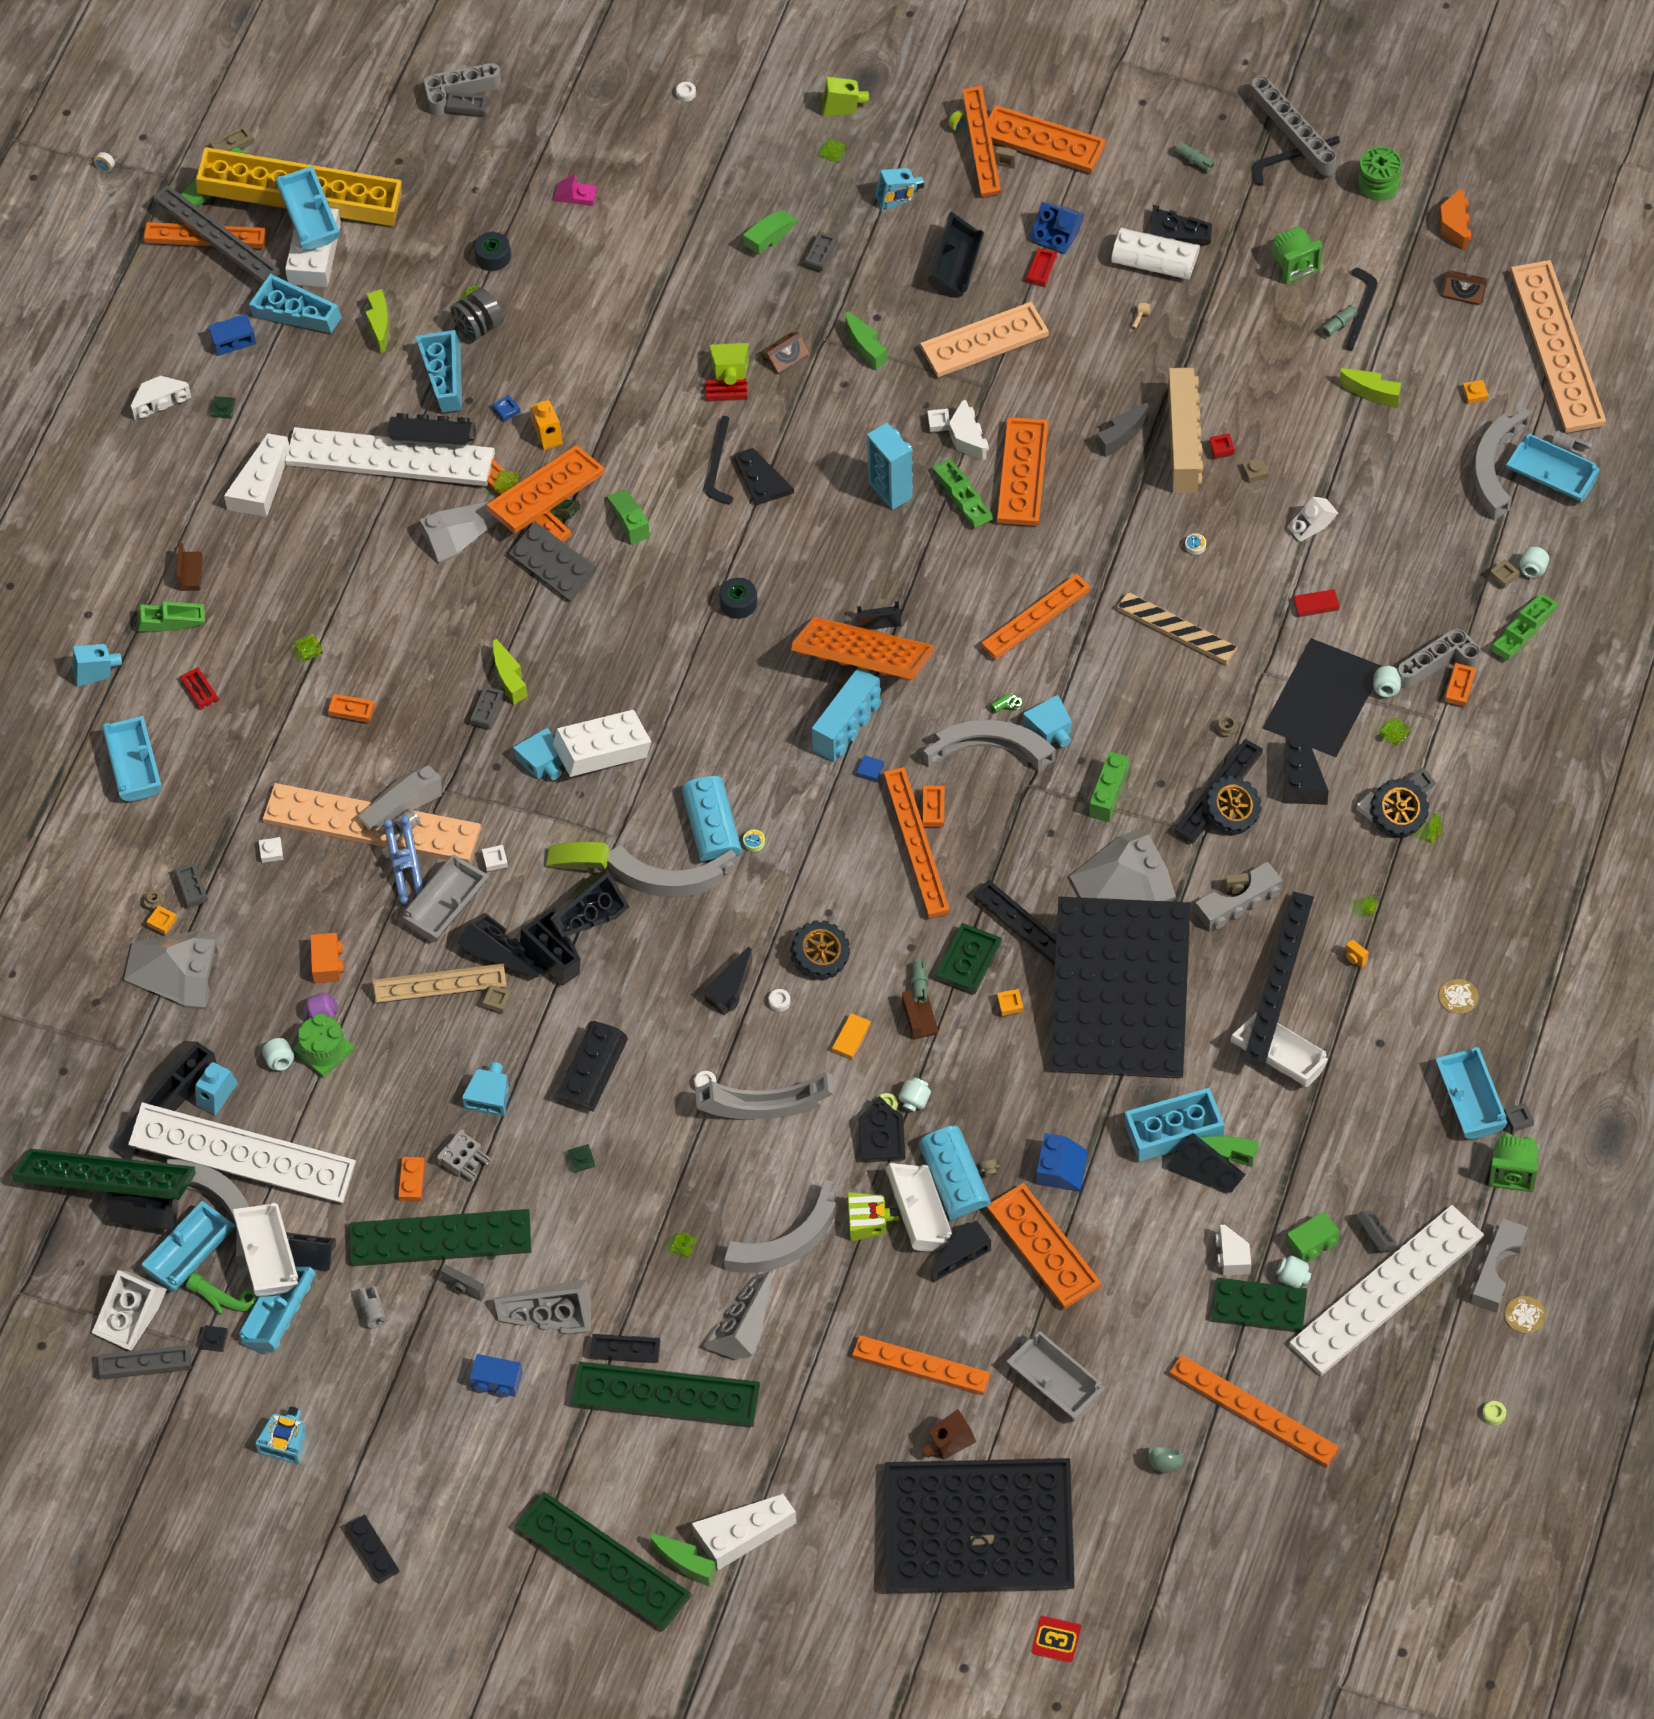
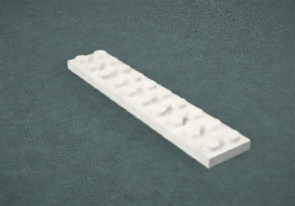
M294 427L285 462L289 466L487 486V479L490 475L495 450L491 447L471 445L455 446L398 442L384 436Z
M146 1103L141 1104L128 1144L133 1148L205 1165L218 1171L344 1204L356 1160Z
M1451 1205L1289 1342V1346L1320 1376L1324 1375L1484 1238V1234Z

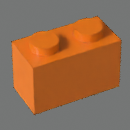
M337 933L311 935V962L314 983L340 981V973H344L343 959L340 960L339 954H343V942L338 941Z

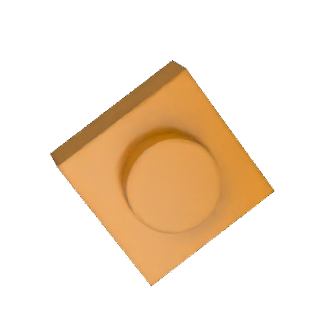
M1483 380L1463 383V391L1468 404L1488 401V393Z
M158 905L146 922L148 927L166 935L178 918L175 913Z
M1352 939L1346 944L1345 956L1350 963L1356 964L1362 969L1368 962L1369 952Z
M1019 989L997 993L1002 1016L1023 1012Z

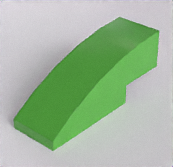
M783 210L774 212L760 220L743 235L744 245L760 255L769 245L773 247L798 222V219Z
M847 311L845 319L848 335L860 356L877 371L887 362V348L878 342V333Z
M163 601L161 606L140 604L137 613L138 631H171L205 624L204 604Z
M1231 1136L1200 1137V1139L1228 1161L1253 1167L1258 1154L1259 1142Z
M654 1533L651 1534V1545L665 1562L682 1575L710 1587L716 1572L715 1561L697 1556L696 1546Z

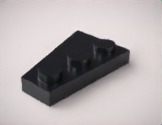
M1153 204L1151 235L1186 243L1211 245L1212 223L1190 216L1186 218L1177 215V212L1169 210V212L1159 209L1160 206Z
M754 448L734 454V460L755 506L794 494V488Z
M1194 1133L1189 1136L1166 1166L1229 1193H1232L1246 1175Z

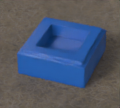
M510 395L492 404L493 410L503 422L521 413L520 407Z
M864 755L857 770V776L877 782L884 767V761Z

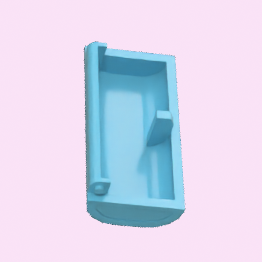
M313 166L285 176H278L275 179L304 249H314L327 245L339 237L340 231Z
M1531 434L1524 436L1506 464L1507 469L1580 502H1583L1591 491L1600 471L1596 463Z
M144 716L112 724L105 723L102 729L120 798L125 801H137L159 793L161 782Z
M707 776L686 782L682 786L681 791L700 862L716 859L731 849L736 856L742 854L723 779L719 776Z
M1473 1047L1469 1050L1435 1058L1465 1138L1477 1139L1495 1134L1504 1129L1507 1125L1506 1115L1480 1048Z
M948 1126L924 1136L919 1141V1148L926 1165L929 1167L935 1187L950 1221L992 1204L959 1127Z
M201 1201L141 1265L146 1273L170 1292H176L203 1261L215 1251L221 1242L233 1232L236 1226L205 1202Z
M295 1267L298 1275V1285L291 1291L270 1296H259L239 1332L243 1345L261 1353H272L279 1347L284 1332L290 1327V1321L299 1310L300 1303L305 1294L311 1288V1283L316 1275L311 1267Z

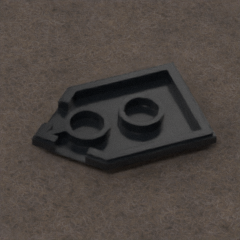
M879 1096L869 1109L858 1118L861 1162L905 1160L903 1115L894 1110Z

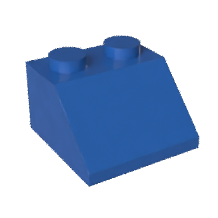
M1044 1133L1036 1172V1185L1081 1192L1088 1150L1066 1136Z

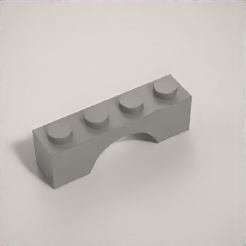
M1266 862L1250 871V886L1243 894L1235 897H1224L1212 892L1196 901L1195 914L1209 932L1214 929H1220L1233 918L1237 919L1249 909L1259 907L1265 900L1277 897L1282 891L1283 880L1270 863Z
M1503 1218L1500 1226L1495 1225L1491 1238H1494L1493 1244L1487 1245L1484 1257H1487L1485 1264L1480 1263L1477 1271V1276H1480L1477 1283L1473 1282L1469 1295H1472V1305L1495 1313L1498 1312L1505 1294L1506 1283L1500 1279L1495 1267L1505 1258L1520 1255L1527 1237L1528 1227Z

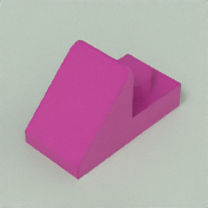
M573 174L558 183L554 201L593 206L597 185L577 183L576 174Z

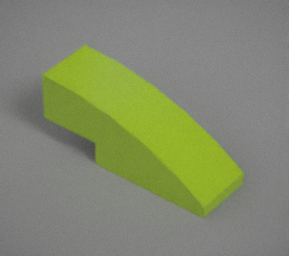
M382 289L367 294L370 310L366 311V317L371 333L382 354L385 353L388 343L389 318L386 300Z
M1341 368L1339 384L1369 401L1398 408L1401 382L1381 380L1382 373Z
M495 639L493 640V652L497 675L507 697L515 705L528 696L526 684L521 680V666L503 645Z
M570 842L550 845L546 867L588 870V868L606 869L610 848L606 843Z

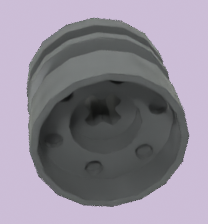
M478 287L468 294L467 299H460L458 303H454L450 308L457 327L471 341H477L480 336H484L487 333V329L493 330L504 321L498 303L482 287Z

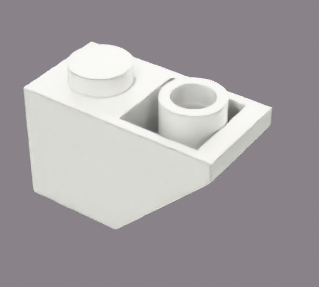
M1312 497L1287 527L1298 541H1303L1325 529L1337 516L1338 512L1327 499Z
M1220 1225V1233L1216 1234V1247L1221 1248V1254H1217L1218 1267H1222L1223 1276L1250 1274L1251 1256L1249 1243L1226 1225Z

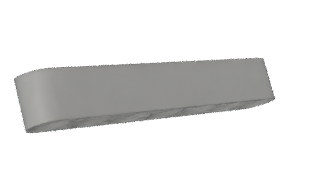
M1255 77L1252 80L1254 100L1322 175L1331 176L1336 173V154L1267 77Z

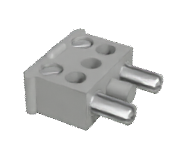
M462 1129L439 1153L438 1165L444 1166L457 1177L464 1174L473 1181L477 1174L468 1167L471 1166L473 1169H477L479 1163L475 1160L476 1158L486 1165L489 1164L491 1158L481 1152V1144L465 1134V1131Z

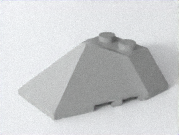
M1140 829L1119 836L1069 876L1079 897L1148 901H1171L1176 899L1170 875L1163 859L1149 834Z
M198 930L132 942L124 982L147 992L152 991L159 994L161 998H168L178 1002V1005L182 1007L206 1010L210 993L208 985L214 953L219 952L222 932Z

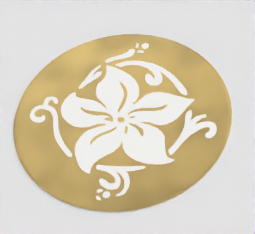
M1463 979L1447 981L1439 991L1441 1004L1445 1009L1453 1013L1469 1012L1478 1003L1479 995L1477 989L1472 983Z
M1520 1296L1508 1303L1505 1309V1318L1509 1326L1521 1333H1532L1539 1330L1545 1323L1546 1311L1543 1305L1535 1298Z

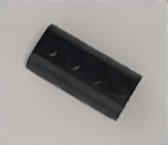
M950 212L947 216L928 282L943 295L958 298L963 296V293L968 289L984 232L981 229L977 230L953 212Z
M396 413V417L391 416L389 419L388 433H392L390 435L392 441L466 446L468 444L466 439H476V426L474 422H470V418L457 417V421H449V416H437V420H430L429 415L417 414V418H409L407 413Z
M590 1021L553 1095V1099L594 1112L628 1041L627 1035L611 1025Z

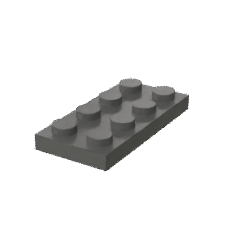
M536 521L509 552L512 557L569 601L574 599L597 571L595 566Z

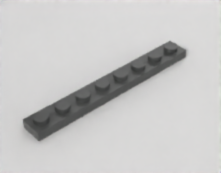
M166 185L153 196L155 203L261 283H264L270 274L276 277L280 275L279 268L169 185Z

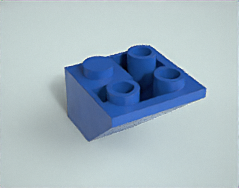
M1042 201L1029 240L1066 254L1079 233L1085 214L1065 206Z

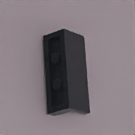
M286 1232L295 1267H311L312 1269L326 1271L331 1268V1254L336 1247V1238Z

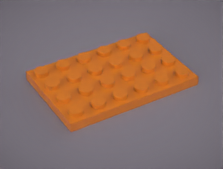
M814 616L792 642L791 650L796 651L802 656L813 655L823 661H838L840 665L858 666L861 670L879 671L881 675L899 676L902 680L908 681L915 679L933 655L935 645Z

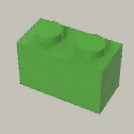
M1323 1211L1287 1233L1286 1244L1297 1258L1305 1262L1307 1260L1312 1261L1325 1249L1330 1250L1338 1244L1340 1231Z

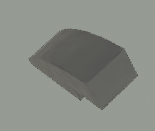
M1147 403L1112 418L1111 427L1097 433V446L1105 457L1126 445L1143 427L1148 419L1149 405Z

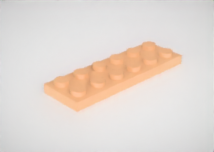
M1029 302L922 342L921 350L938 378L1049 336V331L1033 303Z

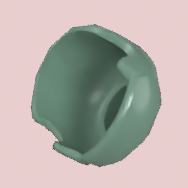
M1150 1446L1148 1460L1155 1470L1169 1473L1176 1471L1182 1466L1183 1453L1175 1449Z

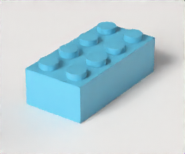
M887 422L867 434L868 483L891 510H894L913 498V450L908 442H904L901 439L898 430L892 428Z
M859 668L856 669L812 727L813 752L834 763L839 756L842 757L844 755L847 745L850 741L853 742L856 739L859 729L868 723L871 713L877 711L881 705L880 678Z
M1210 1087L1125 1112L1124 1125L1138 1162L1178 1151L1192 1133L1199 1138L1224 1136V1122Z

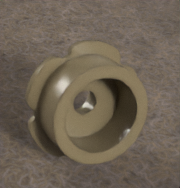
M1223 716L1218 721L1216 729L1223 736H1230L1237 731L1236 721L1231 716Z
M153 890L147 892L144 896V905L150 910L155 911L158 905L163 907L165 897L160 891Z
M995 1159L984 1161L979 1164V1173L984 1174V1177L994 1176L997 1174L1000 1165H997Z

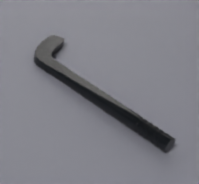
M1335 136L1324 141L1329 146L1340 143V138ZM1296 148L1258 160L1254 165L1255 184L1258 186L1263 185L1262 172L1265 167L1304 154Z
M1357 267L1352 270L1351 274L1367 283L1368 289L1346 345V349L1349 351L1354 349L1378 285L1375 277Z
M722 416L705 489L709 497L729 505L733 502V497L714 488L730 419L728 416Z

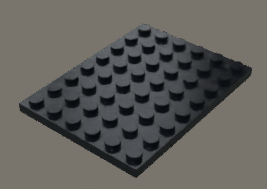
M1058 896L1050 1072L1183 1078L1191 902Z
M1070 1458L885 1462L887 1593L1075 1589ZM982 1535H994V1544H989L988 1540ZM976 1539H983L986 1545L973 1546V1542Z

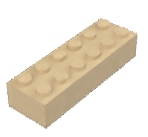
M1169 368L1168 403L1173 493H1198V485H1202L1203 460H1201L1202 443H1200L1201 426H1199L1198 376H1194V368Z

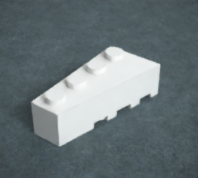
M267 434L224 495L227 510L267 517L286 465L285 459L289 449L287 437Z
M784 1494L694 1522L692 1523L693 1535L710 1560L715 1561L716 1569L720 1570L796 1524V1511Z

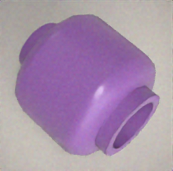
M323 992L310 996L307 999V1006H304V1012L307 1019L312 1018L316 1014H325L328 1017L334 1018L335 1013L338 1012V1007L334 996Z

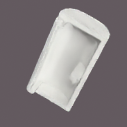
M1121 227L1115 241L1111 262L1190 280L1200 251V245Z
M1257 1013L1248 1019L1231 1037V1043L1245 1051ZM1277 1023L1266 1063L1304 1087H1308L1323 1071L1328 1061L1326 1051Z
M889 1163L885 1171L912 1248L919 1251H936L946 1247L953 1235L929 1167L927 1165L912 1166Z
M272 1203L233 1209L232 1214L254 1294L256 1296H270L286 1293L294 1289L298 1285V1275L278 1204Z

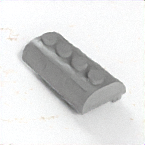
M451 855L407 907L402 917L404 922L411 930L431 942L438 941L450 924L454 922L461 911L489 880V875L462 860L457 855Z
M1037 1331L1006 1361L1007 1365L1024 1377L1074 1421L1082 1419L1099 1402L1105 1392V1387L1100 1380L1041 1331Z

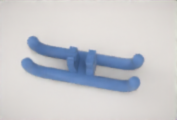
M402 816L401 825L406 849L398 851L393 824L390 819L384 821V829L399 900L402 904H406L408 896L402 870L411 869L416 896L424 887L409 817Z

